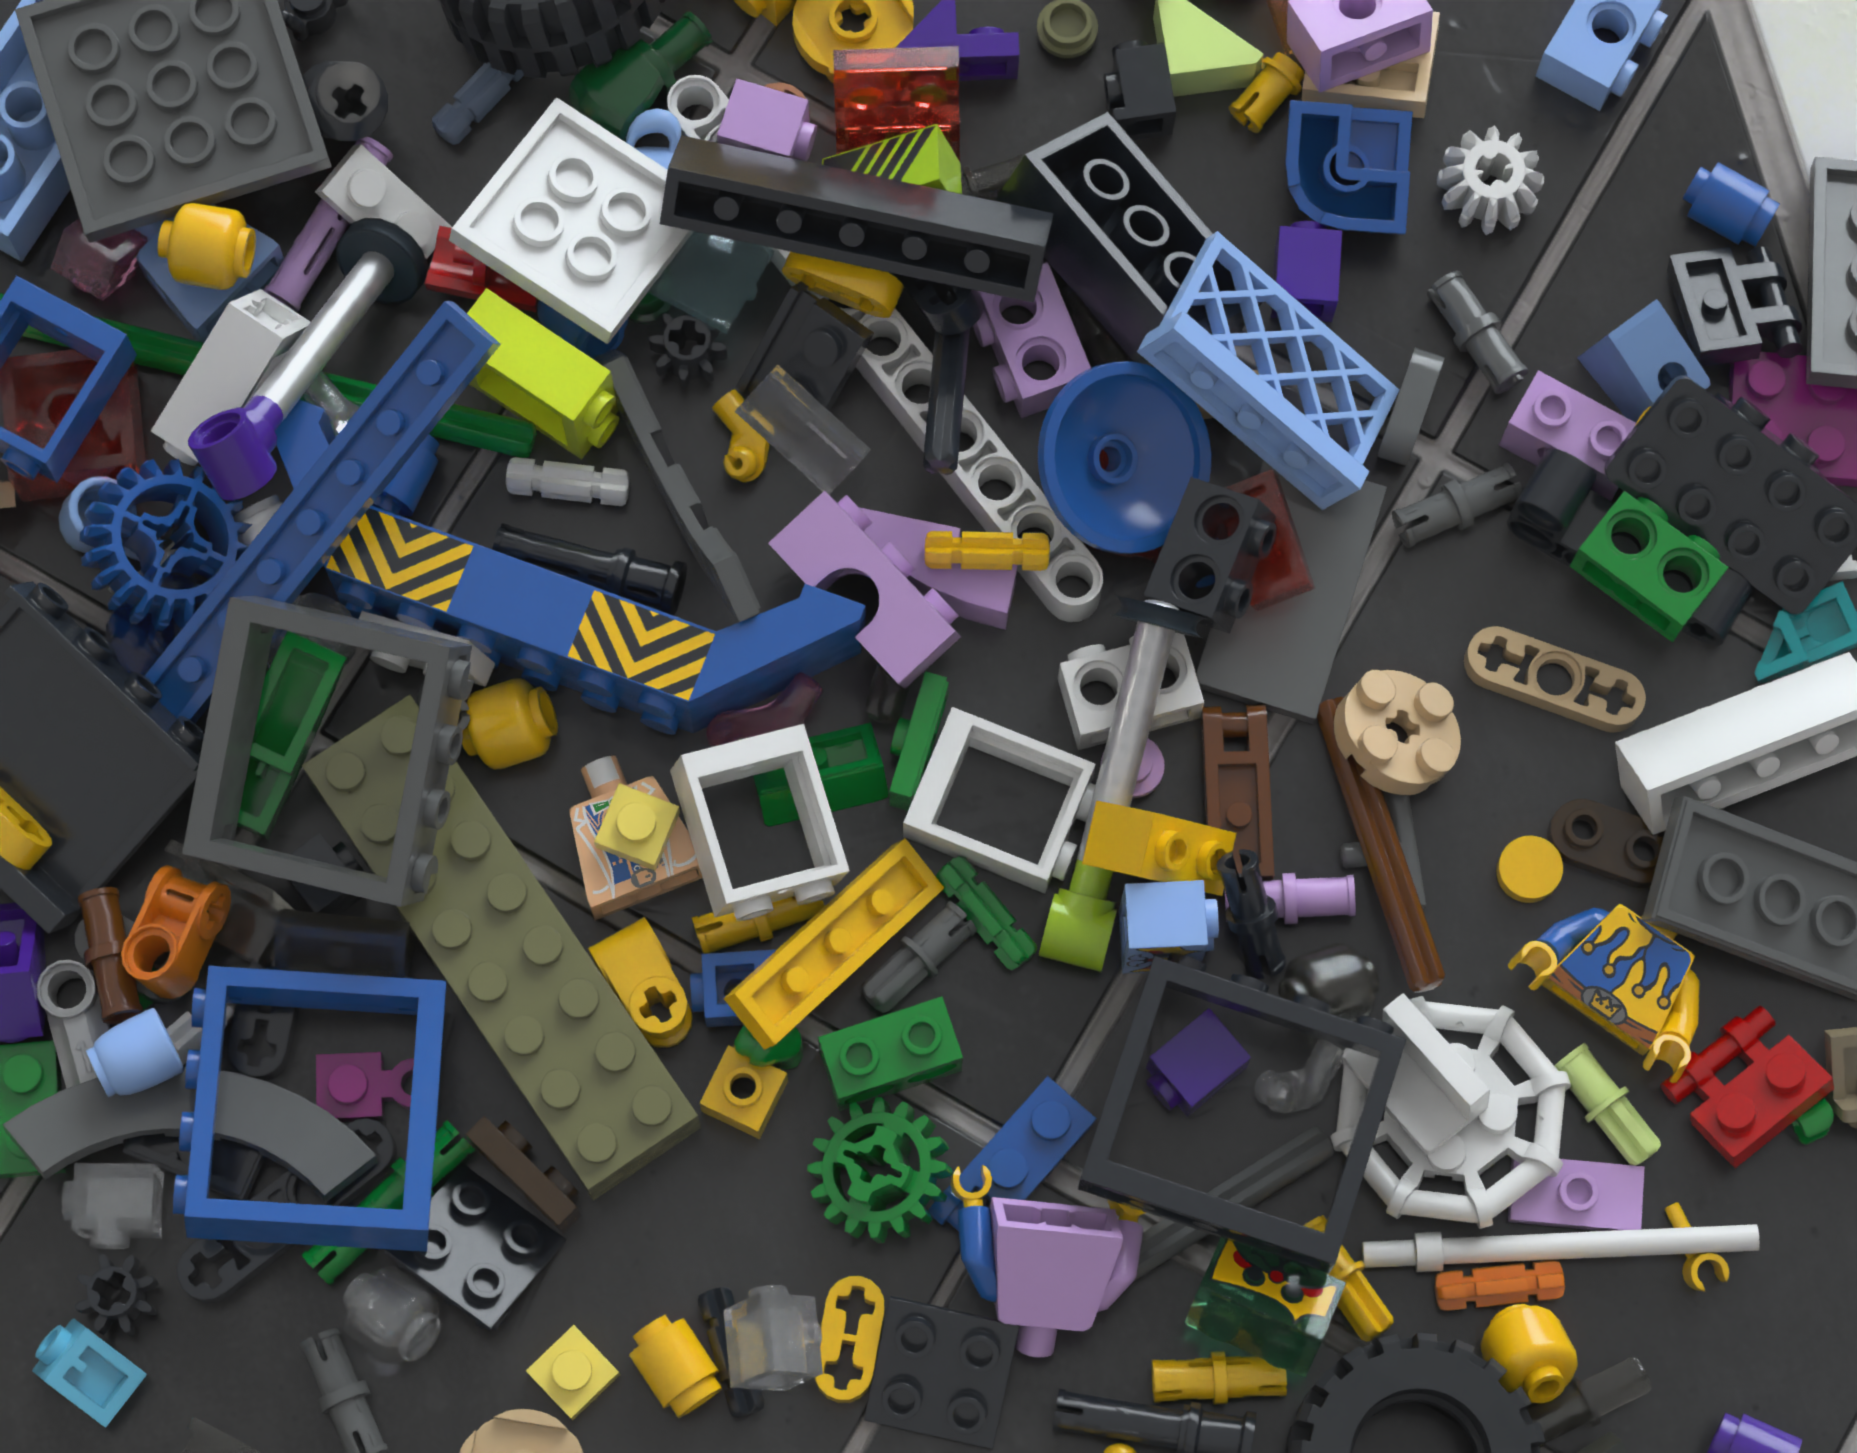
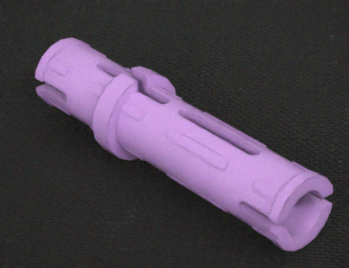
M370 137L362 138L355 143V145L362 144L385 166L393 158V154L385 146ZM321 198L275 275L263 291L293 311L298 312L302 301L330 259L338 241L350 223Z

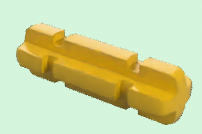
M930 531L925 537L924 560L926 566L931 569H951L952 563H961V569L1012 570V565L1015 564L1022 565V570L1043 571L1047 569L1049 564L1050 541L1048 535L1044 533H1023L1022 538H1013V532L962 531V537H952V531Z

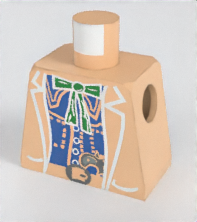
M614 755L592 761L581 769L592 799L574 805L569 809L587 900L595 921L702 879L689 832L679 816L656 871L596 848L594 844L595 838L619 783L664 801H670L653 776L627 784L618 759Z

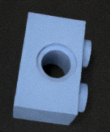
M1575 0L1544 51L1535 76L1600 111L1611 92L1621 97L1627 89L1639 64L1630 60L1639 44L1641 43L1650 48L1660 33L1668 17L1667 14L1659 11L1663 0ZM1599 28L1609 29L1616 33L1620 41L1617 43H1605L1595 36L1593 30Z

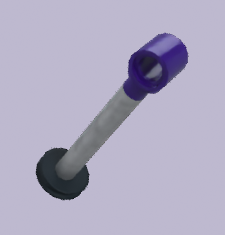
M363 218L350 225L346 233L338 241L336 247V259L342 274L345 276L342 283L244 408L237 407L215 414L202 422L188 438V446L219 497L223 500L244 498L265 486L272 479L277 470L276 462L270 454L277 445L276 429L375 301L383 304H401L409 301L425 282L428 264L424 252L414 238L398 225L381 218Z

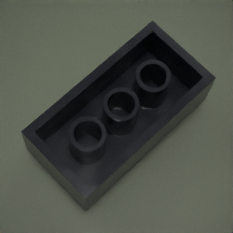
M1106 112L1025 154L995 200L997 202L1054 213L1045 253L1046 260L1133 362L1154 367L1137 350L1146 334L1157 328L1162 322L1206 238L1213 233L1114 118ZM1215 260L1212 267L1219 291H1236L1231 272L1219 261ZM1223 304L1230 333H1240L1245 326L1240 304ZM1205 305L1191 306L1187 314L1213 335Z

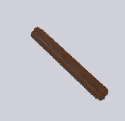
M1344 697L1325 700L1319 704L1317 719L1409 989L1415 993L1433 990L1442 985L1445 973L1382 790L1372 786L1360 776L1365 769L1357 763L1353 755L1351 754L1345 759L1338 747L1334 733V717L1337 706Z

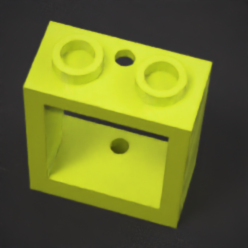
M486 288L467 314L501 345L470 382V385L523 421L533 423L535 429L581 460L592 445L601 448L609 440L619 422V417L616 415L618 407L611 371Z

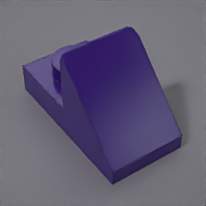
M941 0L895 47L896 83L1018 79L1020 56L1019 32L1005 33L1004 30L997 27H979L971 30L968 34H957L955 0Z

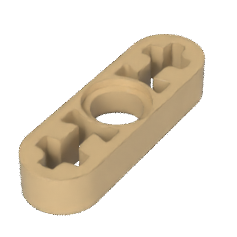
M1492 626L1480 630L1474 635L1465 652L1464 667L1466 673L1478 686L1602 731L1621 732L1628 729L1635 723L1645 706V690L1641 682L1633 674L1504 627ZM1492 644L1499 645L1504 648L1502 658L1517 665H1521L1525 653L1534 656L1525 673L1524 684L1514 681L1520 670L1519 668L1508 664H1501L1496 672L1489 671L1485 668L1486 658L1483 655L1477 654L1478 651L1488 652ZM1546 664H1559L1563 666L1571 675V689L1562 695L1546 693L1537 682V671ZM1585 675L1594 678L1589 688L1590 691L1607 695L1612 687H1617L1623 690L1622 701L1631 705V708L1622 707L1617 715H1612L1606 712L1607 701L1595 695L1588 694L1584 701V706L1574 701L1581 692L1585 682Z

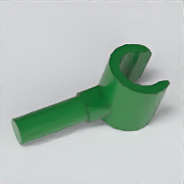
M1822 1098L1808 1111L1791 1123V1127L1798 1140L1806 1145L1826 1136L1833 1123V1110L1826 1099Z

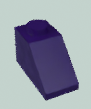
M16 902L0 904V1041L6 1043L19 1042L28 1037L43 1036L46 1011L37 998V983L40 974L46 969L44 929Z

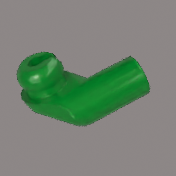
M745 1025L741 1028L734 1042L736 1052L742 1056L749 1057V1063L758 1067L776 1064L783 1069H792L797 1067L803 1058L802 1038L796 1027L776 1045L767 1049L761 1047Z

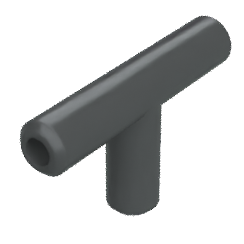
M1383 791V796L1414 886L1424 910L1427 905L1409 795H1397ZM1360 842L1343 843L1340 846V859L1344 868L1367 866Z

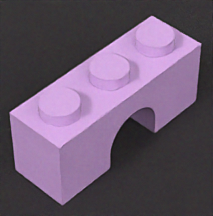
M824 490L768 544L804 583L819 589L826 590L835 581L847 575H863L874 581L879 593V607L873 620L855 638L900 686L906 689L961 637L950 625L959 615L934 588L924 596L907 579L916 569L890 541L880 549L868 537L864 530L873 522L847 495L837 503Z

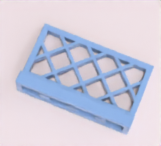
M1218 231L1206 238L1162 322L1157 328L1146 334L1137 350L1142 357L1321 510L1361 489L1369 473V470L1363 466V463L1399 393V389ZM1215 260L1219 261L1231 272L1236 291H1219L1212 267ZM1257 302H1266L1277 312L1282 331L1265 332ZM1223 304H1240L1247 333H1230ZM1205 305L1213 335L1187 314L1191 306ZM1303 342H1312L1322 351L1327 370L1311 371ZM1269 344H1286L1293 373L1277 374ZM1251 345L1259 375L1237 357L1234 346ZM1349 381H1357L1375 397L1369 410L1357 411ZM1331 382L1339 412L1323 413L1315 384ZM1297 385L1305 415L1283 397L1281 386ZM1326 425H1343L1349 446L1348 452L1329 437Z

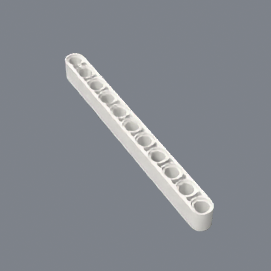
M688 75L679 79L671 87L667 96L668 111L679 121L681 135L718 143L717 133L729 99L710 78L701 75ZM700 104L711 110V113L701 120H690L681 115L691 105ZM759 245L789 284L794 286L795 283L790 281L781 271L790 251ZM809 291L819 299H822L824 297L817 293ZM851 307L840 308L874 332L871 340L877 337H887L898 344V349L887 356L872 354L866 348L855 367L924 452L928 402L925 404L911 402L905 397L904 392L916 384L930 386L932 353L896 308H894L890 318L875 317ZM964 395L961 432L972 437L975 444L970 449L959 452L958 466L952 474H940L986 532H1013V538H1018V535L1027 528L1037 527L1045 530L1052 539L1047 569L1043 571L1022 570V565H1018L1017 571L1047 609L1058 619L1066 622H1080L1090 617L1098 607L1103 586V573L1098 561L1082 541L1068 531L1059 521L1043 492ZM999 479L1008 483L1013 493L1003 500H992L984 496L979 488L989 480ZM1075 575L1083 578L1091 590L1082 597L1071 598L1061 593L1056 584L1066 576Z

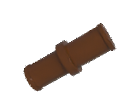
M113 887L96 888L80 894L77 898L82 910L89 947L83 956L86 968L94 972L103 1023L118 1024L142 1013L143 1007L139 1001L136 979L126 971L122 964L121 952L127 935L119 903V891Z

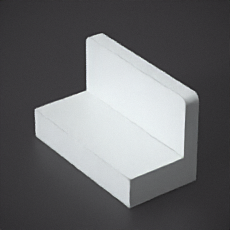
M1402 993L1383 1009L1382 1021L1394 1027L1393 1035L1407 1039L1385 1109L1425 1154H1432L1488 1108L1490 1089L1406 995ZM1351 1049L1345 1055V1064L1364 1086L1369 1089L1378 1058Z

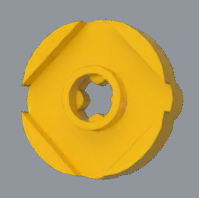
M797 0L794 5L792 21L794 41L804 60L817 72L826 75L832 83L848 86L856 81L872 80L886 74L895 67V47L913 30L914 5L912 0ZM850 9L855 15L865 12L869 18L864 22V30L856 33L851 30H842L839 27L843 23L841 12Z

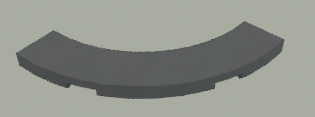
M615 349L595 357L596 362L611 371L618 410L664 502L715 591L739 622L760 613L758 609L761 607L737 554L730 548L716 527L708 526L701 501L681 465L674 463L663 436L662 428L644 394L628 357Z
M184 1067L183 1073L131 1095L120 1096L114 1094L108 1097L99 1079L95 1078L64 1089L30 1106L4 1123L3 1127L5 1133L46 1180L67 1165L94 1152L122 1144L124 1139L162 1133L165 1134V1137H179L182 1112H194L196 1090L185 1088L186 1067ZM220 1071L214 1140L221 1141L222 1138L258 1150L260 1155L288 1169L309 1185L325 1203L377 1163V1155L351 1129L321 1107L296 1093L267 1081L234 1072Z

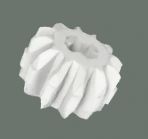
M1495 125L1488 128L1484 141L1469 130L1463 134L1461 148L1451 146L1445 151L1443 162L1447 167L1439 171L1437 185L1448 190L1442 199L1444 210L1463 209L1458 221L1461 228L1471 224L1473 218L1482 220L1481 228L1485 235L1493 232L1498 219L1511 231L1518 226L1520 213L1529 215L1534 212L1538 203L1534 193L1541 191L1544 184V176L1542 173L1533 170L1539 160L1537 150L1518 152L1522 142L1520 133L1511 136L1506 143L1499 141V132ZM1490 175L1498 178L1491 186L1482 182L1488 179Z

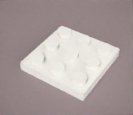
M556 97L452 227L449 241L608 344L694 231L660 224L667 177L666 168Z

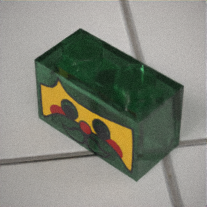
M1221 1238L1184 1324L1203 1332L1216 1341L1226 1342L1260 1357L1274 1367L1287 1369L1306 1378L1326 1334L1346 1282L1310 1267Z

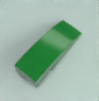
M287 631L264 678L237 826L267 840L298 777L347 661V657L291 631Z

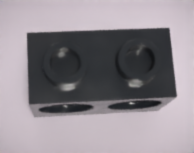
M1191 477L1143 595L1149 600L1164 601L1176 606L1180 611L1204 617L1206 619L1200 620L1199 624L1230 634L1235 619L1242 618L1250 605L1253 594L1251 580L1260 559H1265L1273 548L1277 532L1274 522L1277 516L1260 499ZM1239 516V525L1234 534L1226 539L1217 540V531L1221 523L1230 517ZM1215 575V585L1212 591L1203 598L1193 599V591L1197 582L1205 576Z

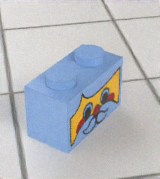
M1204 880L1125 884L1119 907L1122 974L1149 972L1154 956L1168 960L1169 954L1176 953L1202 962L1205 952L1214 950V938H1218L1219 934L1218 907L1216 899H1205Z

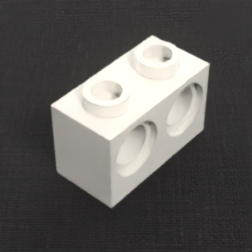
M1174 633L1166 667L1174 673L1177 681L1168 688L1160 689L1150 731L1201 717L1204 700L1184 634ZM1134 636L1129 639L1130 645L1107 651L1102 644L1082 647L1068 654L1069 661L1062 662L1059 665L1058 683L1078 750L1107 742ZM1091 681H1102L1113 689L1115 698L1107 704L1095 705L1088 702L1082 696L1080 690Z

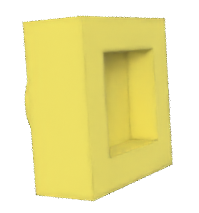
M619 783L595 838V847L656 871L680 814L679 806Z
M575 1325L565 1332L526 1370L532 1379L572 1421L620 1376L619 1371Z

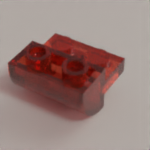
M958 46L833 50L836 155L938 124L960 162Z

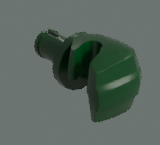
M688 11L651 44L639 39L627 51L621 47L611 53L612 60L597 68L594 62L583 66L579 70L580 74H575L570 83L569 99L571 107L626 142L629 127L634 119L648 110L656 98L663 102L667 101L669 91L676 83L674 72L704 47H708L712 43V36L709 30L696 15Z

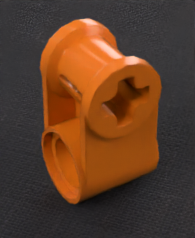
M169 865L161 867L149 883L144 903L129 936L123 944L121 957L126 971L160 998L173 999L183 996L190 991L198 980L199 972L216 935L226 922L231 904V891L228 885L216 881L205 885L183 877V873L178 868ZM170 951L165 965L159 970L152 972L153 963L157 957L164 952Z

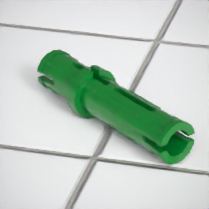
M448 1120L443 1122V1126L436 1131L432 1188L469 1154L476 1151L463 1137L446 1154L442 1155L440 1153L441 1149L459 1134ZM399 1157L391 1165L395 1171L356 1207L403 1210L406 1161ZM433 1191L431 1193V1198L435 1195ZM313 1245L301 1255L314 1268L330 1252L336 1251L337 1255L317 1273L328 1285H332L335 1282L334 1280L367 1248Z

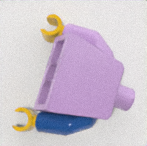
M981 1165L982 1189L971 1193L965 1191L960 1185V1167L958 1166L951 1176L950 1185L952 1192L958 1199L963 1201L964 1208L957 1212L961 1260L979 1296L987 1301L994 1302L998 1321L1004 1324L1020 1325L1015 1344L1016 1349L1028 1356L1048 1357L1054 1352L1058 1329L1083 1332L1090 1329L1097 1312L1108 1309L1135 1280L1144 1229L1138 1224V1218L1146 1212L1135 1208L1132 1209L1129 1206L1111 1200L1107 1201L1110 1209L996 1197L991 1198L990 1208L983 1206V1197L988 1193L992 1184V1176L988 1168Z

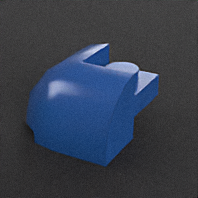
M1290 100L1285 169L1288 189L1299 209L1314 221L1320 222V225L1342 231L1405 235L1410 171H1408L1413 111L1353 107L1352 104Z

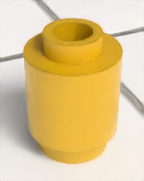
M663 1315L646 1325L633 1336L638 1347L629 1354V1357L662 1407L667 1408L670 1406L678 1418L697 1409L722 1390L721 1385L715 1378L719 1370L684 1318L671 1323L668 1317Z

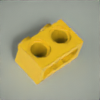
M1096 800L1082 864L1157 882L1204 880V891L1206 893L1222 896L1224 886L1216 867L1217 861L1223 855L1233 851L1236 833L1155 812Z

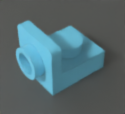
M72 1319L65 1328L58 1325L50 1331L36 1351L35 1357L39 1361L32 1370L44 1382L105 1428L147 1375L76 1319Z

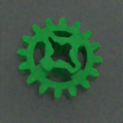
M882 1097L875 1098L872 1113H866L856 1102L851 1103L849 1107L852 1120L844 1124L839 1119L831 1116L827 1121L835 1133L830 1141L821 1138L814 1139L813 1145L824 1154L823 1161L814 1162L807 1166V1171L811 1175L823 1180L822 1184L816 1186L811 1191L812 1197L820 1204L832 1202L827 1207L824 1216L834 1225L843 1222L847 1218L845 1232L853 1238L858 1239L864 1233L866 1227H868L870 1237L877 1243H884L888 1228L893 1227L900 1236L906 1239L911 1236L909 1220L915 1216L926 1224L933 1220L930 1212L925 1207L929 1200L946 1202L948 1196L936 1186L937 1179H944L953 1175V1169L947 1163L937 1160V1157L943 1155L949 1149L948 1144L941 1137L928 1138L933 1133L936 1125L926 1115L917 1118L913 1122L915 1109L906 1102L902 1101L896 1107L893 1114L889 1103ZM875 1131L873 1136L854 1144L862 1136ZM911 1139L919 1153L920 1172L912 1169L908 1159L912 1146L909 1144ZM860 1163L869 1166L874 1164L884 1166L888 1163L901 1177L897 1178L890 1174H887V1176L876 1174L872 1177ZM841 1168L847 1170L852 1182L847 1193L851 1196L849 1201L841 1186ZM905 1196L907 1197L898 1205L885 1210L887 1204Z

